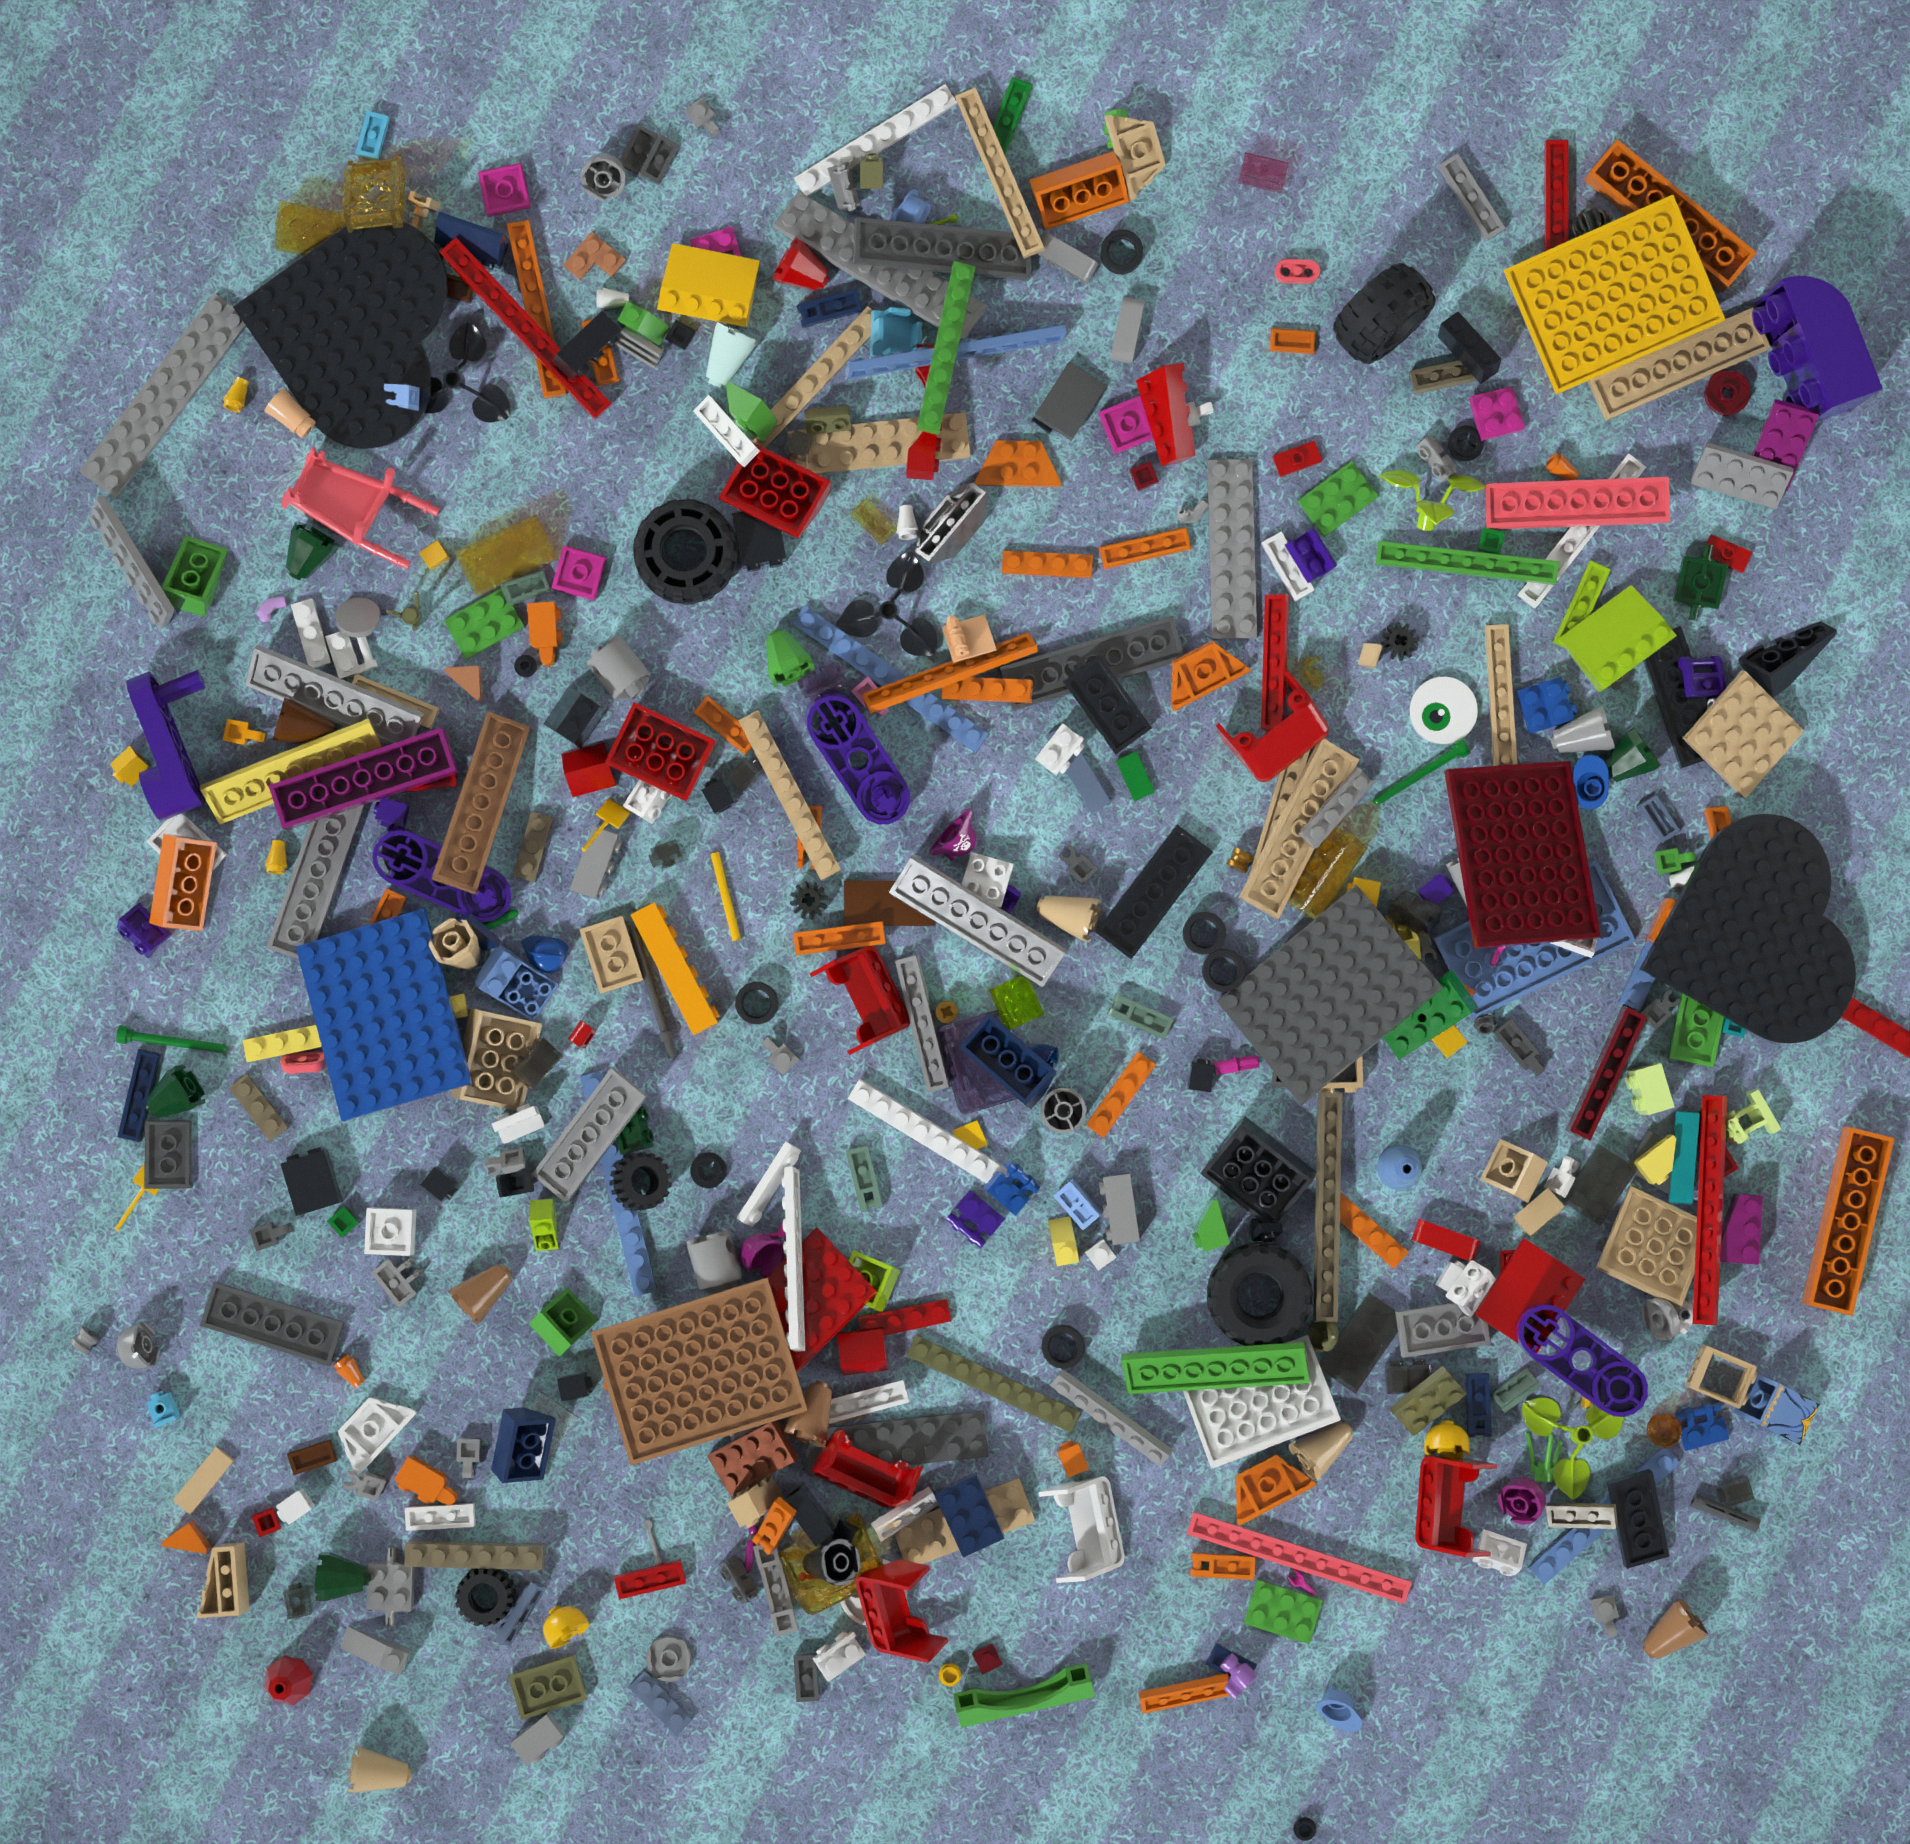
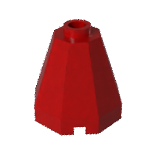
M795 237L790 243V249H787L772 279L780 284L817 291L819 287L823 289L830 278L827 276L828 269L803 241Z
M283 1656L267 1668L264 1688L275 1703L295 1705L310 1694L313 1673L303 1659Z

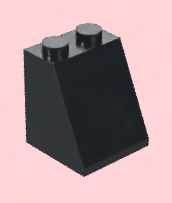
M568 687L543 724L581 749L605 714V711L583 694Z

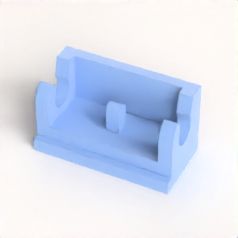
M384 384V390L397 393L395 400H386L388 404L419 411L420 388L411 385Z
M1074 1178L1069 1180L1067 1184L1053 1195L1082 1230L1095 1221L1103 1212Z

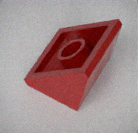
M605 742L561 754L564 775L572 797L616 786L612 768L605 764L608 756Z
M883 1327L837 1333L840 1366L843 1376L888 1371Z

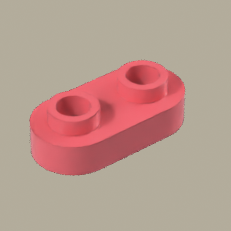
M1284 259L1278 262L1274 274L1281 283L1312 284L1320 275V267L1313 260ZM1288 269L1290 271V274L1288 276H1284L1282 274V270ZM1309 269L1312 271V275L1306 276L1304 271Z
M321 1051L286 1054L280 1060L282 1070L289 1074L317 1073L326 1066L324 1053Z

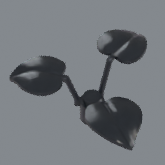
M468 320L454 332L449 344L451 356L457 360L463 359V361L457 367H454V370H449L444 374L443 385L438 378L431 376L432 394L424 413L433 414L443 411L449 402L448 396L444 392L448 388L455 390L463 388L478 396L472 403L474 415L479 420L488 423L507 420L510 414V404L504 391L498 386L487 384L479 393L465 385V377L459 372L466 365L467 359L478 361L486 351V340L483 334L476 328L473 322Z
M907 552L896 558L887 570L886 579L888 585L892 588H899L891 600L883 602L876 614H874V608L869 602L865 600L853 601L845 608L836 625L849 635L868 637L877 631L878 623L875 618L882 616L889 620L896 619L907 627L900 635V644L904 651L914 656H933L936 653L938 644L937 634L933 625L923 618H916L910 625L899 616L900 608L895 603L902 590L914 592L921 587L924 581L923 568L915 554Z

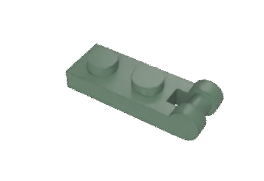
M1115 994L1113 998L1115 1000L1112 1008L1108 1009L1107 1015L1165 1040L1174 1020L1173 1018L1124 996ZM1123 1004L1129 1007L1126 1015L1120 1012Z
M868 1145L847 1150L846 1154L861 1213L868 1211V1208L872 1207L882 1208L883 1203ZM872 1191L874 1198L865 1200L864 1193Z

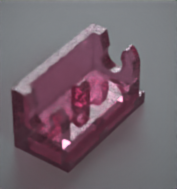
M1245 152L1238 183L1281 193L1289 162Z

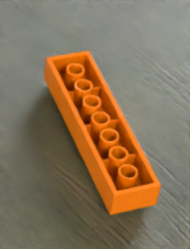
M1618 139L1584 179L1588 185L1625 215L1674 195L1710 284L1721 293L1732 284L1757 253Z
M1852 1127L1842 1128L1801 1301L1802 1304L1853 1316L1895 1138Z

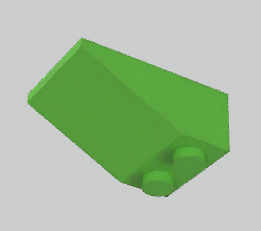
M188 536L184 537L161 587L173 607L200 616H206L213 600L228 549Z

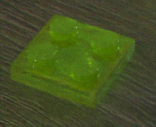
M1024 975L989 989L1004 1026L1008 1030H1012L1044 1015L1032 985Z

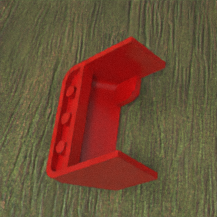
M1287 670L1284 672L1288 687L1292 691L1288 697V705L1293 713L1259 740L1250 732H1241L1232 738L1220 723L1216 725L1221 740L1259 782L1272 780L1322 741L1329 733L1327 721L1309 694Z
M866 946L835 959L809 973L811 977L825 972L831 983L834 985L844 983L864 1023L858 1026L856 1030V1036L860 1045L847 1051L849 1055L910 1026L908 1011L880 953L875 947Z
M842 1429L830 1435L826 1447H823L812 1467L811 1473L814 1476L884 1508L892 1509L911 1501L923 1469L922 1466L909 1468L910 1465L901 1460H897V1463H887L851 1446L852 1442L849 1440V1436Z
M1427 1456L1422 1460L1415 1531L1416 1542L1421 1548L1466 1558L1491 1556L1490 1551L1474 1548L1473 1533L1470 1529L1461 1527L1464 1482H1474L1479 1476V1469H1497V1464L1473 1459Z
M896 1560L864 1571L856 1578L855 1584L870 1640L878 1651L929 1663L949 1642L947 1637L929 1634L926 1622L922 1618L910 1615L904 1590L910 1591L930 1570L929 1565Z

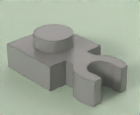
M353 1470L347 1471L348 1476L353 1478L351 1482L342 1481L345 1489H355V1493L358 1496L378 1500L386 1483L385 1477L366 1471L360 1477Z

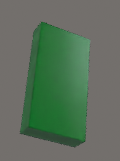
M1137 752L1116 760L1134 802L1155 793Z

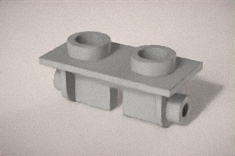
M849 162L827 168L839 212L857 209V206H860Z
M1430 435L1415 446L1420 457L1428 463L1433 475L1441 483L1457 472L1456 464H1454L1448 454L1442 458L1439 455L1444 449L1436 437L1433 438Z

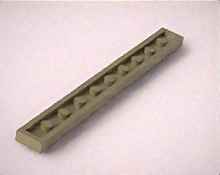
M1318 1092L1313 1321L1338 1322L1342 1093Z

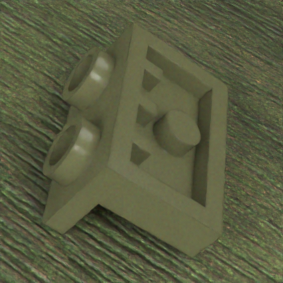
M849 405L804 410L807 435L851 430Z

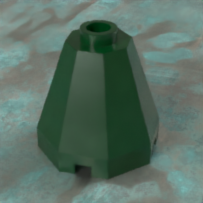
M296 522L291 530L286 568L289 570L288 574L297 580H301V578L308 579L336 553L339 547L338 543H334V539L316 528L305 529L307 524L302 522Z
M1634 727L1625 733L1604 761L1608 767L1609 780L1614 779L1616 782L1654 771L1661 766Z
M183 1064L168 1070L147 1097L146 1108L152 1116L160 1118L192 1110L206 1103L205 1099L201 1100V1096L205 1094L193 1072L189 1071L186 1073L184 1071L186 1067Z
M321 1552L319 1554L318 1560H322V1565H317L316 1601H328L363 1591L365 1586H369L370 1572H366V1566L331 1552Z

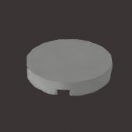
M357 597L341 603L336 610L335 619L338 629L345 632V635L360 638L372 634V631L380 626L381 613L374 601Z
M1654 1296L1643 1304V1323L1646 1329L1650 1328L1652 1331L1651 1335L1655 1339L1667 1342L1678 1336L1680 1320L1674 1306L1668 1300Z
M671 1635L656 1639L649 1647L646 1657L648 1670L657 1679L666 1682L682 1678L689 1670L692 1660L691 1651L686 1642L677 1636Z

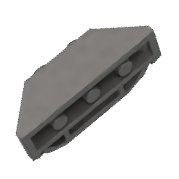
M970 483L967 487L947 494L919 528L915 553L929 563L956 557L984 523L989 494L974 483Z

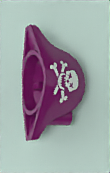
M969 808L943 831L930 848L929 853L931 855L944 854L948 859L953 860L955 857L964 856L972 851L976 844V834L971 823L973 813Z

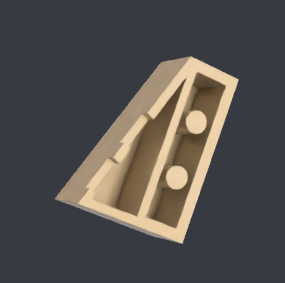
M772 1474L732 1494L727 1504L739 1527L741 1528L746 1525L749 1528L759 1522L760 1517L771 1508L778 1497L784 1498Z
M245 1542L223 1543L213 1547L206 1573L205 1589L202 1590V1602L196 1618L242 1615L250 1611Z

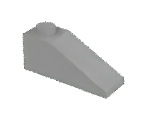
M350 1626L346 1630L340 1647L381 1669L398 1675L405 1671L412 1652L411 1648Z

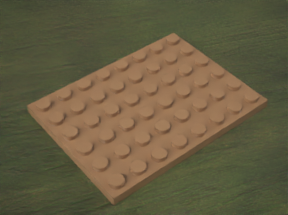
M768 1277L590 1332L630 1466L808 1411Z

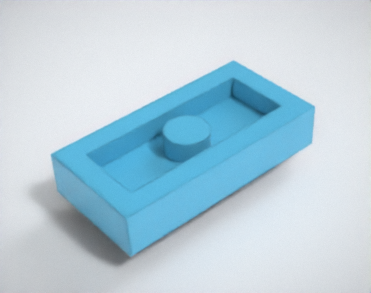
M371 111L366 112L355 152L357 156L379 161L390 121L389 116Z

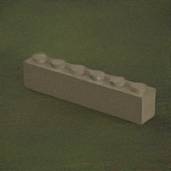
M409 1540L405 1543L404 1567L542 1570L545 1567L546 1543Z

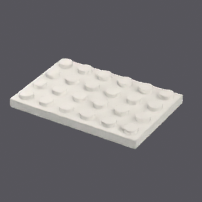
M1308 1335L1287 1343H1305L1310 1383L1183 1391L1211 1468L1341 1420Z

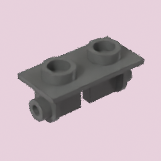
M734 1555L728 1559L729 1564L727 1562L719 1564L721 1567L720 1574L726 1582H730L733 1588L731 1592L735 1600L744 1604L750 1602L749 1599L751 1600L758 1596L757 1588L750 1576L743 1580L740 1576L747 1573L740 1558L737 1559Z

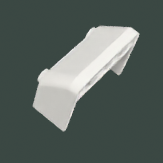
M1094 1477L1059 1484L1039 1492L1040 1497L1054 1495V1499L1060 1507H1069L1077 1551L1072 1552L1067 1561L1070 1573L1056 1578L1057 1583L1086 1581L1122 1566L1124 1550L1111 1485L1106 1477Z

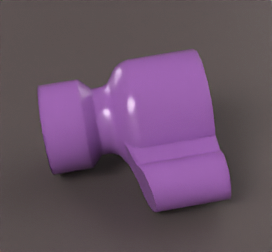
M1233 1653L1228 1655L1220 1665L1225 1672L1231 1674L1224 1690L1233 1699L1257 1676V1673L1248 1664L1239 1663L1238 1658Z

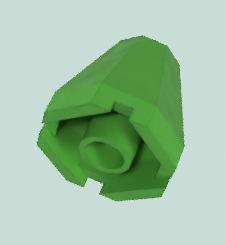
M777 629L769 634V637L766 639L768 674L774 687H779L777 683H782L783 687L789 686L807 678V672L810 669L812 673L816 670L810 655L788 631Z

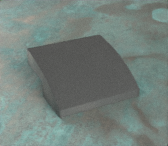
M638 124L619 160L625 169L659 185L679 144Z

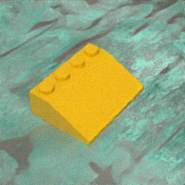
M672 243L661 285L657 310L748 328L760 260Z

